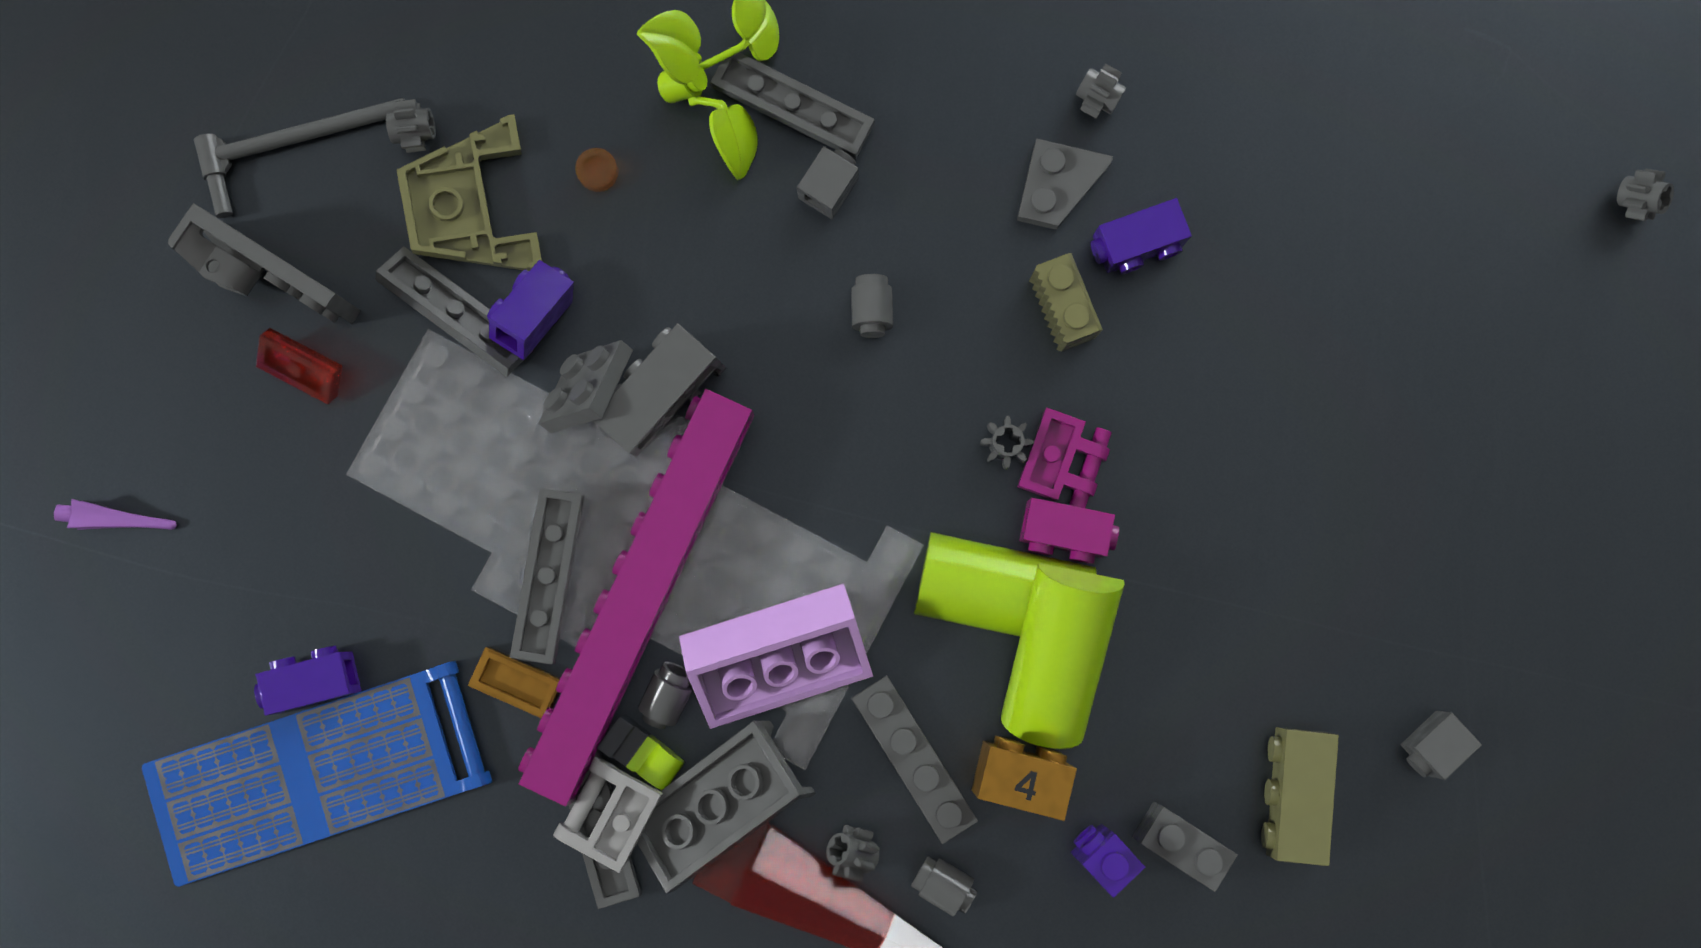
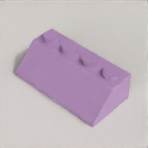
M844 583L679 636L686 674L710 729L873 677Z

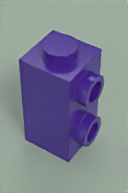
M1177 198L1099 225L1093 234L1094 240L1091 241V249L1098 264L1103 263L1107 273L1119 269L1121 274H1127L1143 267V260L1158 255L1159 260L1162 261L1182 253V247L1192 235Z
M538 260L530 271L523 270L513 284V291L505 300L502 298L498 299L488 312L489 339L520 359L525 360L572 304L574 281L562 269L555 266L550 267L541 260Z
M329 646L311 651L312 659L299 663L296 662L295 656L269 662L270 670L255 674L258 684L254 687V695L258 706L264 710V715L268 716L361 692L353 651L338 652L337 646Z
M1102 823L1096 829L1093 825L1084 829L1073 842L1077 847L1070 852L1113 898L1146 868L1119 837Z

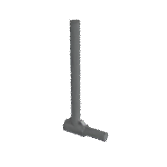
M404 97L226 144L225 141L218 138L215 134L196 136L194 143L203 179L208 182L216 217L226 218L233 215L224 179L232 166L231 160L386 120L387 113L397 110L395 102L405 100Z

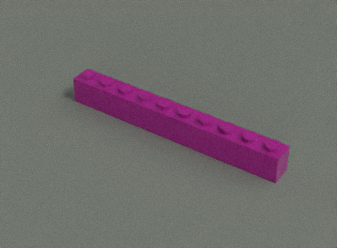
M706 388L701 398L695 396L691 401L685 419L690 421L683 436L677 434L673 439L667 453V457L672 459L665 475L660 472L657 474L650 488L649 496L653 497L652 503L647 513L641 511L638 514L630 532L631 535L635 536L634 541L628 552L625 550L621 551L613 566L612 573L617 575L610 591L604 589L601 592L593 610L594 613L598 614V617L591 630L584 629L576 644L575 652L580 655L573 670L567 667L558 682L556 691L561 693L556 706L554 709L548 707L544 712L537 731L542 733L535 749L529 747L520 762L518 771L522 772L523 775L519 785L565 807L574 802L587 775L588 768L598 751L597 747L602 742L753 421L755 415L752 409Z

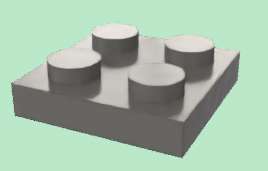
M622 340L568 357L560 368L561 377L555 389L549 393L544 401L543 407L545 410L538 424L549 433L601 419L633 349Z

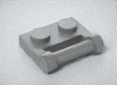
M594 757L588 768L591 773L565 822L558 824L553 836L564 844L620 873L663 793L623 772L608 761ZM607 780L616 785V788L590 837H587L580 832V829Z

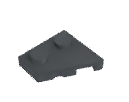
M1036 138L1017 221L1057 230L1073 208L1110 167L1113 156Z

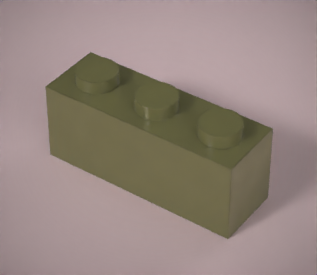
M1276 727L1275 736H1271L1269 739L1268 759L1270 762H1273L1272 779H1267L1264 791L1265 803L1270 805L1269 821L1264 822L1262 826L1261 843L1262 847L1266 849V855L1276 861L1329 866L1339 738L1337 734Z

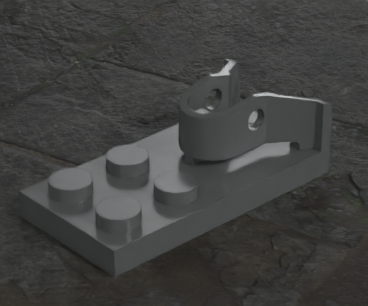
M195 203L191 205L168 240L169 246L180 254L205 279L215 282L221 288L248 296L262 276V272L266 269L268 272L264 279L334 323L341 317L353 324L361 312L360 309ZM203 232L207 235L211 242L203 237Z
M753 721L661 791L663 794L637 844L666 893L677 890L797 800L809 798L816 794L812 787H802L775 745L771 738L774 729L771 721Z

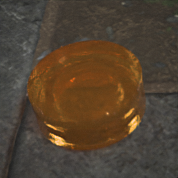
M591 148L584 151L577 159L575 166L576 175L581 184L588 190L595 192L605 191L616 182L618 166L608 151L601 148Z

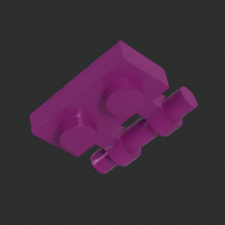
M1046 407L1017 487L1058 501L1064 486L1073 490L1069 505L1086 508L1089 496L1094 497L1098 486L1095 483V479L1101 462L1107 461L1110 452L1107 445L1112 432L1096 427L1091 441L1081 438L1086 421ZM1075 452L1086 456L1079 476L1068 473Z

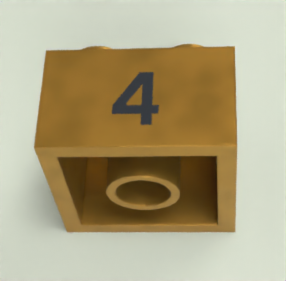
M995 736L994 743L983 741L971 789L978 799L1065 821L1077 768L1066 762L1067 755L1039 746L1036 747L1035 754L1024 751V744L1000 736Z

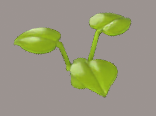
M734 0L731 8L732 21L737 33L743 40L739 44L701 62L702 57L698 53L701 46L700 32L694 21L686 13L680 10H670L652 17L636 34L649 46L664 70L659 74L657 81L660 95L666 102L671 104L688 99L690 106L705 105L717 108L709 116L710 132L727 167L737 180H741L747 174L756 155L758 135L755 124L749 113L739 104L727 107L723 100L700 97L703 90L707 87V76L704 70L745 50L747 47H749L757 61L771 58L779 44V26L773 10L765 0Z

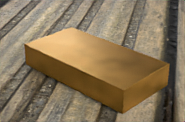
M485 647L468 686L542 718L548 707L553 708L559 694L556 691V687L560 678L518 659L510 658L509 655L491 647Z

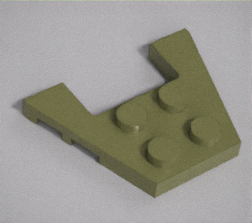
M514 114L501 118L499 123L479 133L477 130L470 133V137L448 148L444 146L397 169L410 248L413 254L517 270L526 269L528 271L532 269L538 260L542 261L537 232L494 238L492 234L480 162L482 160L522 155Z

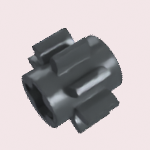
M1106 63L1100 72L1090 68L1075 94L1084 100L1080 110L1096 119L1102 110L1111 115L1127 88L1118 83L1122 72Z
M416 99L396 101L397 110L386 114V127L391 143H401V148L405 149L406 153L426 151L425 141L435 139L436 137L435 122L430 108L421 109V104L417 103Z
M1647 168L1645 170L1637 169L1635 176L1624 178L1618 189L1617 203L1619 206L1628 208L1625 214L1626 218L1646 221V219L1654 220L1656 213L1664 214L1669 209L1674 196V186L1672 183L1663 182L1666 172Z
M1010 416L1004 418L1003 426L999 428L990 422L987 425V429L993 436L980 441L981 446L989 447L991 451L986 461L989 463L995 458L1003 460L1002 466L1004 470L1009 468L1011 459L1014 457L1019 462L1024 463L1027 458L1021 452L1022 448L1030 447L1034 444V440L1024 439L1022 432L1026 429L1027 424L1023 423L1019 427L1011 425ZM1004 433L1009 434V439L1017 443V445L1011 448L1009 453L1004 452L1003 445L996 443Z
M844 825L843 833H837L831 837L826 853L828 861L835 865L832 872L833 875L861 882L863 880V873L875 870L879 861L880 847L871 841L874 834L872 831Z

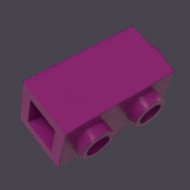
M1030 498L1026 504L1019 542L1029 543L1028 551L1053 555L1054 549L1070 552V560L1094 564L1095 557H1107L1108 550H1115L1119 537V526L1113 525L1115 514Z

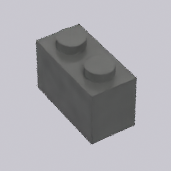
M1156 802L1152 803L1132 836L1137 842L1214 892H1216L1238 856L1232 850Z

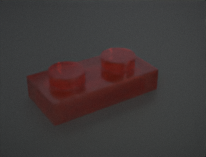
M272 328L267 329L259 337L257 368L326 404H329L338 396L343 367L341 364Z

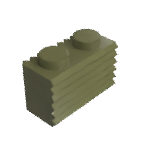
M1067 253L1036 266L1029 282L1034 284L1032 289L1037 291L1035 297L1040 299L1038 304L1043 306L1041 312L1046 314L1044 319L1049 321L1047 327L1052 329L1050 335L1055 336L1053 342L1058 344L1056 350L1062 352L1095 339L1103 329L1072 253Z

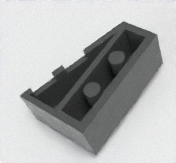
M679 323L673 329L666 327L658 334L652 343L655 349L644 361L637 359L630 365L623 375L626 381L613 393L603 417L593 421L627 453L637 457L674 421L672 417L687 400L691 402L695 396L701 394L698 388L712 372L719 377L727 369Z

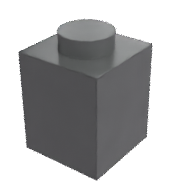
M823 146L797 186L798 199L833 220L859 180V168L855 166L856 161L840 149H835L833 152Z
M1437 710L1400 744L1409 754L1406 760L1416 772L1425 778L1429 775L1430 777L1446 780L1482 746L1452 712Z

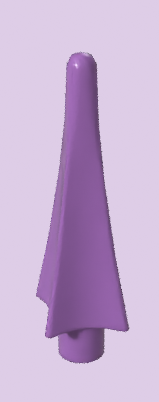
M71 499V506L58 504L54 510L55 521L68 522L67 528H77V530L101 528H155L172 530L177 526L174 520L132 514Z

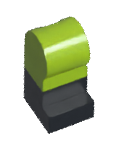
M626 714L617 719L597 747L608 757H613L632 772L635 771L659 790H663L672 782L685 763L673 750Z

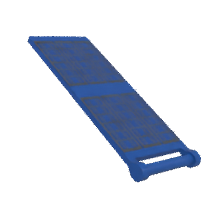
M456 660L143 764L142 772L174 885L180 887L492 783L490 771H485L456 677V674L460 673ZM433 681H440L468 773V777L460 780L457 779L429 683Z

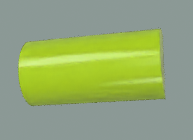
M930 532L914 614L1020 637L1038 563L1097 574V570L1093 566Z
M1038 563L1001 713L1002 724L1014 736L1028 743L1053 749L1072 748L1082 743L1122 596L1124 580Z

